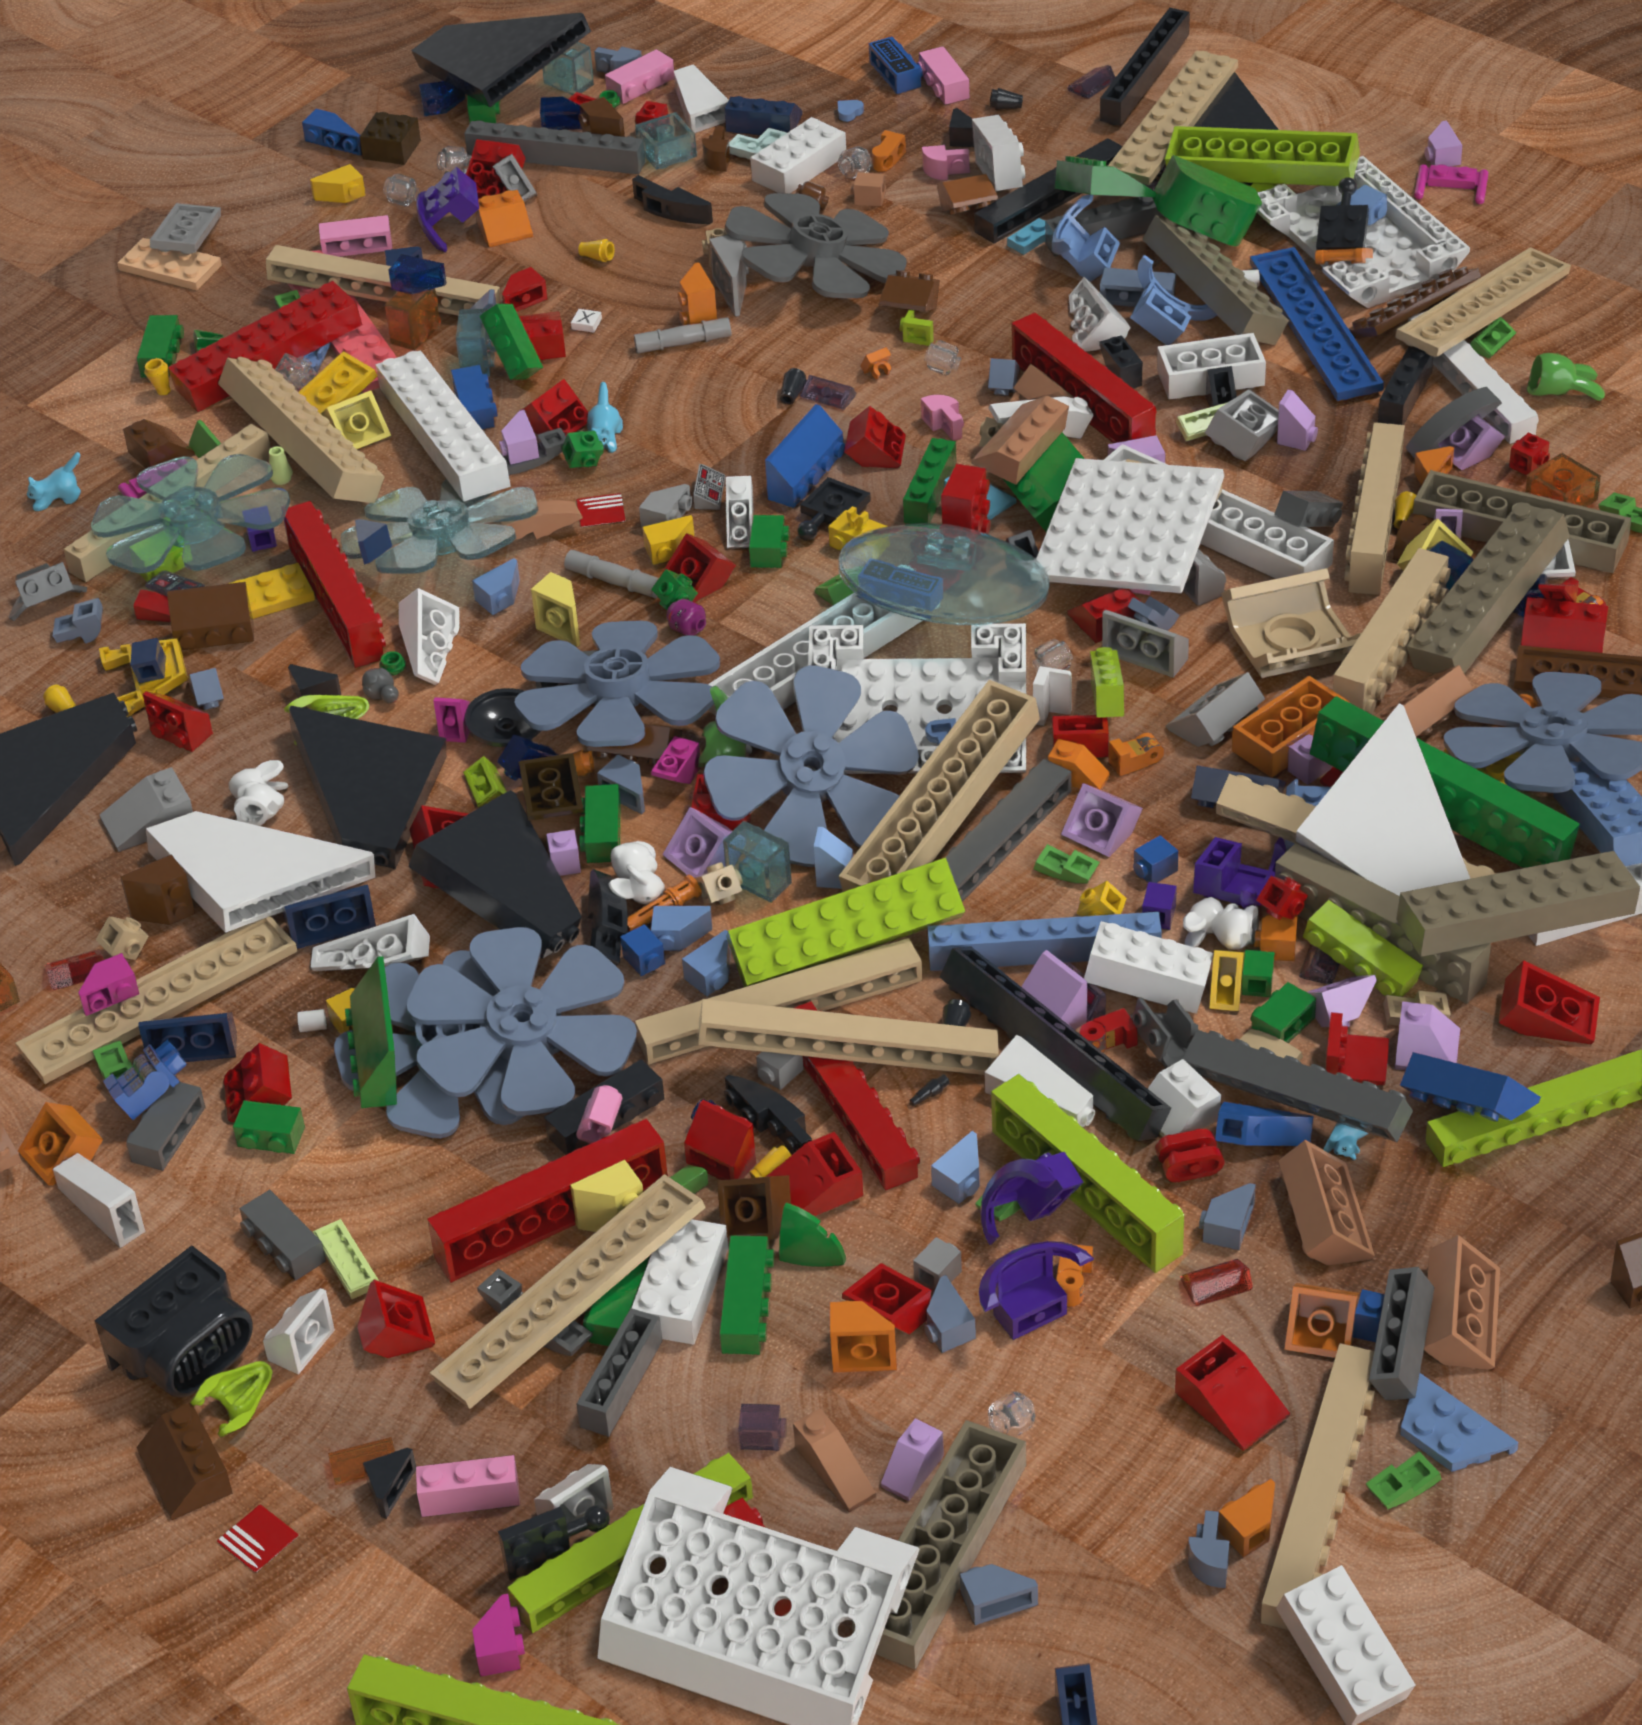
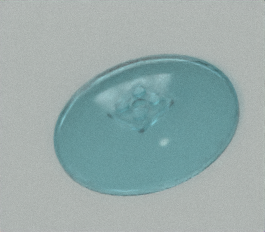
M917 523L878 528L851 539L839 554V574L844 583L854 593L880 608L923 621L954 625H984L1011 621L1038 609L1046 600L1049 592V577L1045 568L1029 553L989 534L955 525Z

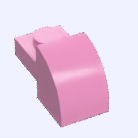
M945 145L922 147L923 170L929 177L938 180H948V175L970 173L969 149L945 150Z
M930 395L921 398V418L931 430L935 431L942 428L953 441L962 439L964 421L959 414V402L945 395Z

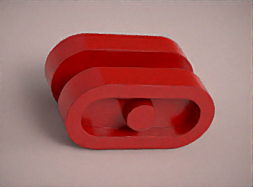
M1195 1129L1166 1135L1155 1146V1152L1162 1163L1166 1178L1171 1182H1183L1211 1176L1218 1173L1225 1164L1221 1151L1217 1148L1215 1137L1212 1131L1208 1129Z

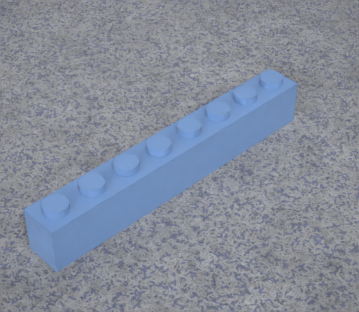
M1159 912L928 926L930 971L943 970L952 948L973 947L996 967L1034 965L1046 950L1063 963L1089 961L1101 921L1114 923L1123 928L1142 931L1162 938Z

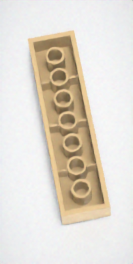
M1374 423L1372 433H1367L1363 463L1365 464L1361 466L1360 479L1362 480H1359L1357 495L1359 496H1356L1354 511L1356 512H1353L1352 517L1353 529L1350 528V545H1347L1346 561L1350 566L1346 565L1344 581H1349L1348 592L1380 595L1395 508V498L1397 496L1402 467L1405 425Z
M1421 548L1417 550L1335 672L1334 692L1348 700L1349 703L1373 714L1378 699H1383L1389 682H1394L1397 670L1400 666L1403 667L1407 661L1409 653L1407 649L1408 643L1449 592V589L1446 588V583L1451 573V569L1448 568V556Z

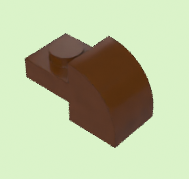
M715 126L713 135H709V139L702 138L703 159L705 165L710 169L726 172L730 162L729 140L725 139L724 127Z
M1411 513L1407 521H1402L1394 544L1393 560L1399 561L1407 545L1434 521L1433 518Z

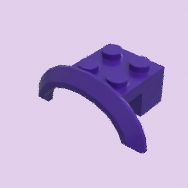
M455 167L451 172L445 173L441 181L435 186L429 187L427 191L420 192L417 196L418 221L424 234L436 249L446 252L447 244L433 229L432 226L448 212L463 223L479 209L476 182L458 167Z
M1215 837L1195 863L1193 893L1203 895L1206 898L1213 897L1241 905L1243 910L1250 905L1259 907L1262 904L1256 901L1270 876L1275 877L1276 861L1287 851L1284 839L1279 837L1276 841L1269 870L1240 864L1242 843Z
M1065 1152L1055 1155L1046 1153L1037 1160H1015L996 1171L985 1188L980 1208L981 1224L989 1245H992L1000 1237L995 1226L994 1207L1017 1200L1028 1220H1037L1051 1215L1084 1183Z
M1056 1241L1032 1243L1012 1250L996 1260L986 1270L981 1279L979 1300L983 1310L987 1312L993 1309V1315L1012 1340L1066 1315L1067 1294L1053 1277V1255L1071 1259L1079 1266H1082L1094 1260L1086 1250L1076 1245Z

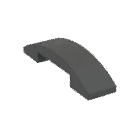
M1488 387L1479 388L1464 394L1434 414L1412 437L1406 446V450L1415 459L1417 452L1440 448L1438 445L1440 442L1476 415L1483 419L1502 404L1501 400Z
M558 428L538 434L539 458L510 465L507 456H503L507 463L508 474L512 475L533 469L559 455L562 452L566 439L562 429Z
M499 1268L477 1287L478 1293L498 1314L523 1294L522 1284ZM573 1321L544 1347L563 1355L572 1356L592 1337V1332L576 1321Z

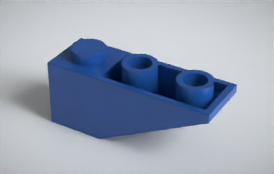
M315 109L302 122L306 142L362 156L360 134L335 113Z
M1223 1102L1218 1112L1215 1140L1258 1146H1298L1304 1140L1311 1143L1314 1116Z

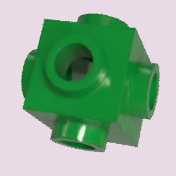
M595 431L568 433L562 447V452L569 468L597 466L600 456L604 451L603 443L599 441Z
M668 569L664 570L651 589L661 600L659 604L666 610H668L672 603L680 599L693 601L698 594L691 585L693 582L690 578Z

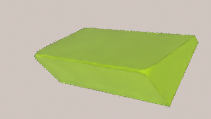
M485 756L481 757L463 772L479 808L507 792L496 766Z

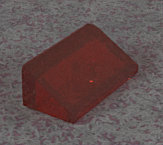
M97 949L47 963L45 968L51 988L57 990L85 982L94 964L104 960L101 950Z
M1239 1259L1180 1276L1181 1282L1195 1306L1253 1289L1250 1269Z

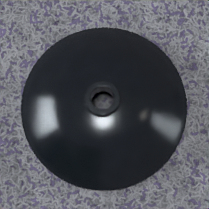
M502 688L485 692L476 697L468 705L465 712V725L470 735L489 746L505 748L522 745L532 740L541 731L531 728L516 711L515 698L524 690Z

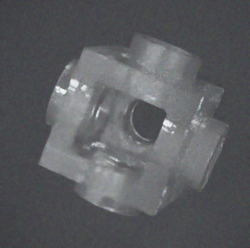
M287 353L284 354L275 368L298 391L318 374L311 367V361L303 356L297 358Z

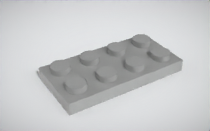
M176 203L151 237L150 248L158 249L161 252L172 250L181 251L183 254L196 253L221 217V208Z

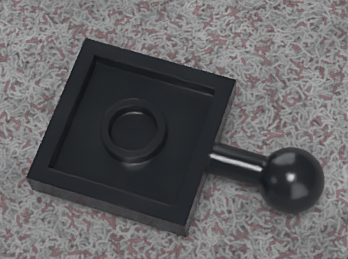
M1346 177L1338 184V190L1342 194L1341 205L1321 206L1316 242L1317 250L1365 248L1369 207L1368 205H1350L1351 195L1357 190V183L1353 178Z
M827 477L800 504L801 513L813 518L810 521L806 520L799 524L797 529L799 537L805 541L813 540L818 533L817 528L823 522L831 524L845 510H849L852 506L857 508L856 513L858 514L871 501L870 492Z
M591 1506L584 1513V1517L566 1524V1518L561 1507H557L498 1531L504 1568L509 1580L526 1576L540 1568L547 1560L554 1559L569 1550V1537L588 1529L592 1532H599L607 1527L610 1522L609 1512L602 1506Z

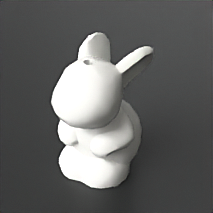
M269 760L263 762L258 767L244 769L231 778L229 790L237 798L234 804L237 821L261 826L282 808L284 796L277 792V790H283L289 786L285 782L269 781L283 770L284 766L281 761Z
M636 841L624 843L612 849L611 863L614 872L619 877L608 883L614 894L625 899L633 898L637 903L645 905L663 895L665 885L660 877L654 874L657 870L656 853L650 844Z
M1213 897L1199 901L1192 906L1190 912L1183 918V927L1189 931L1185 939V945L1198 947L1205 936L1212 933L1229 950H1239L1248 944H1254L1255 930L1259 929L1258 907L1250 905L1242 910L1232 903L1223 909L1221 903Z

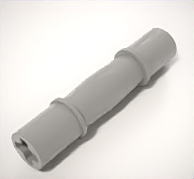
M726 317L710 321L703 320L699 324L678 326L662 331L657 329L656 331L634 334L636 352L639 354L660 349L664 350L665 347L686 345L702 340L708 342V340L730 337L732 333L729 318Z
M570 550L565 557L564 566L568 570L586 575L588 578L595 577L607 583L628 588L630 592H637L657 598L651 589L659 579L658 577L643 573L638 569L631 570L615 563L603 561L598 556H591L576 550Z

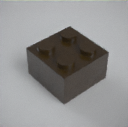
M376 112L359 136L364 160L401 165L406 164L421 141L417 117L388 114L386 112Z

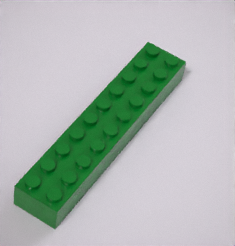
M1335 696L1318 712L1310 755L1344 772L1384 721ZM1416 738L1451 830L1522 868L1569 860L1571 858L1580 823Z

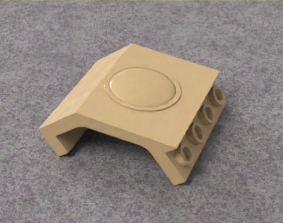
M1327 568L1231 588L1221 593L1230 632L1261 678L1343 661L1362 634L1350 636L1332 610L1324 583L1325 580L1330 579Z

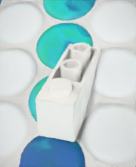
M751 476L726 477L727 549L749 548L753 523V485Z

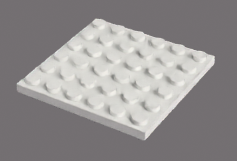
M1076 458L1030 573L1032 580L1182 593L1224 479L1223 469Z

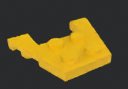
M177 638L159 640L166 655L165 678L139 683L132 670L136 691L117 697L119 702L124 701L129 716L145 707L142 695L145 691L164 695L188 680L181 647ZM130 644L121 645L120 649L110 650L109 647L99 648L105 671L131 662Z

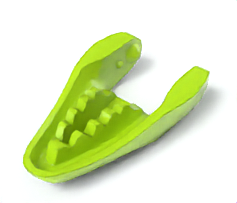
M308 695L292 701L284 708V711L289 713L290 706L308 707L315 711L359 719L368 711L369 703L367 699L359 696Z
M258 1361L213 1375L201 1385L190 1404L193 1406L203 1405L205 1397L209 1396L219 1400L227 1409L230 1417L228 1424L224 1423L219 1426L217 1434L220 1438L249 1422L271 1380L272 1369L268 1363Z

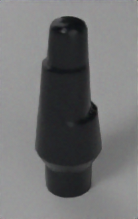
M943 1074L938 1078L931 1079L909 1100L910 1104L916 1106L927 1098L942 1093L943 1089L950 1084L947 1076Z

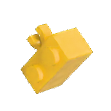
M852 506L828 526L829 545L865 561H869L870 558L876 560L889 547L888 526L869 519V513L866 511L858 515L856 513L857 508Z

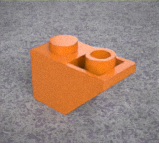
M1272 1479L1261 1485L1253 1486L1247 1494L1236 1501L1227 1502L1219 1511L1218 1531L1243 1558L1270 1541L1275 1497V1482Z

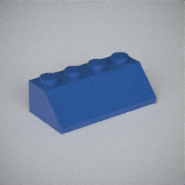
M815 404L765 459L768 500L795 508L801 500L805 499L812 487L818 484L820 478L831 469L835 461L843 456L845 450L843 432L820 405Z
M1415 1052L1411 1055L1400 1083L1401 1087L1410 1091L1409 1097L1417 1101L1426 1103L1427 1099L1433 1100L1432 1103L1446 1109H1450L1451 1105L1457 1106V1110L1463 1113L1474 1115L1475 1111L1480 1112V1116L1498 1122L1499 1118L1512 1121L1538 1104L1541 1098L1509 1076Z

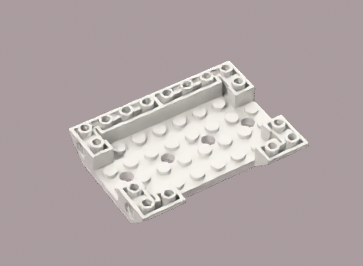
M1361 156L1358 159L1354 175L1357 190L1363 185H1367L1387 195V214L1367 227L1365 248L1373 249V258L1366 259V263L1351 264V261H1340L1332 265H1328V262L1320 265L1323 267L1322 272L1348 296L1365 307L1371 308L1403 296L1405 292L1411 289L1421 288V283L1439 278L1438 274L1442 271L1452 269V272H1454L1470 252V247L1369 160ZM1282 184L1258 192L1262 205L1257 213L1271 226L1290 237L1315 260L1321 206H1334L1341 202L1342 194L1339 192L1338 186H1320L1296 194L1286 184Z
M971 624L972 658L864 659L863 625L809 626L808 665L847 672L853 675L861 685V696L857 704L833 736V739L838 743L873 716L882 712L885 706L894 705L898 708L896 712L902 715L908 723L918 749L919 758L917 765L909 773H918L938 747L937 743H932L926 738L925 728L927 724L934 720L956 718L957 722L988 680L1026 694V624ZM946 704L951 706L952 710L947 714H941L937 711V708L940 705ZM1026 738L1000 773H1026ZM806 766L809 767L812 771H816V769L812 766ZM844 770V773H843V774H884V773H874V772H863V771Z
M669 1467L649 1491L601 1617L597 1658L787 1725H857L873 1679L868 1675L890 1612L897 1614L919 1548L857 1527L853 1529L837 1551L723 1514L733 1489L731 1486ZM658 1557L665 1558V1570L660 1574H652L650 1571L651 1562ZM719 1578H726L729 1582L727 1591L722 1595H714L712 1592L714 1581ZM781 1599H789L792 1604L790 1612L785 1616H777L774 1611L776 1603ZM845 1620H852L855 1623L854 1633L847 1638L840 1637L838 1635L840 1623Z

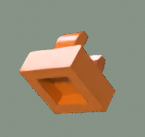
M882 348L865 356L860 365L864 374L871 372L873 378L878 379L881 375L878 370L879 368L883 369L886 375L891 372V365L888 363L891 354L888 348Z

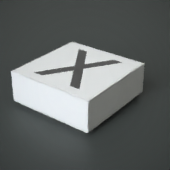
M578 309L571 322V328L573 330L594 333L602 320L601 312Z

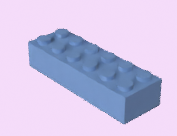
M1569 761L1575 773V785L1568 791L1553 793V797L1573 820L1580 823L1579 828L1601 853L1614 851L1625 866L1642 863V796L1627 780L1612 781L1603 779L1583 761Z

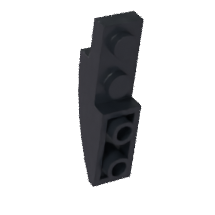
M640 175L632 179L634 199L643 202L644 211L679 222L693 224L713 223L711 202L679 187L671 191Z
M593 869L590 872L587 918L592 919L590 946L599 950L617 966L620 963V937L627 933L626 899L614 894L608 885L616 877Z
M734 1075L725 1077L726 1090L724 1091L726 1101L731 1107L735 1106L741 1112L742 1117L753 1123V1126L759 1133L769 1129L774 1137H779L784 1142L791 1155L807 1142L812 1141V1138L806 1133L805 1114L785 1097L757 1082Z

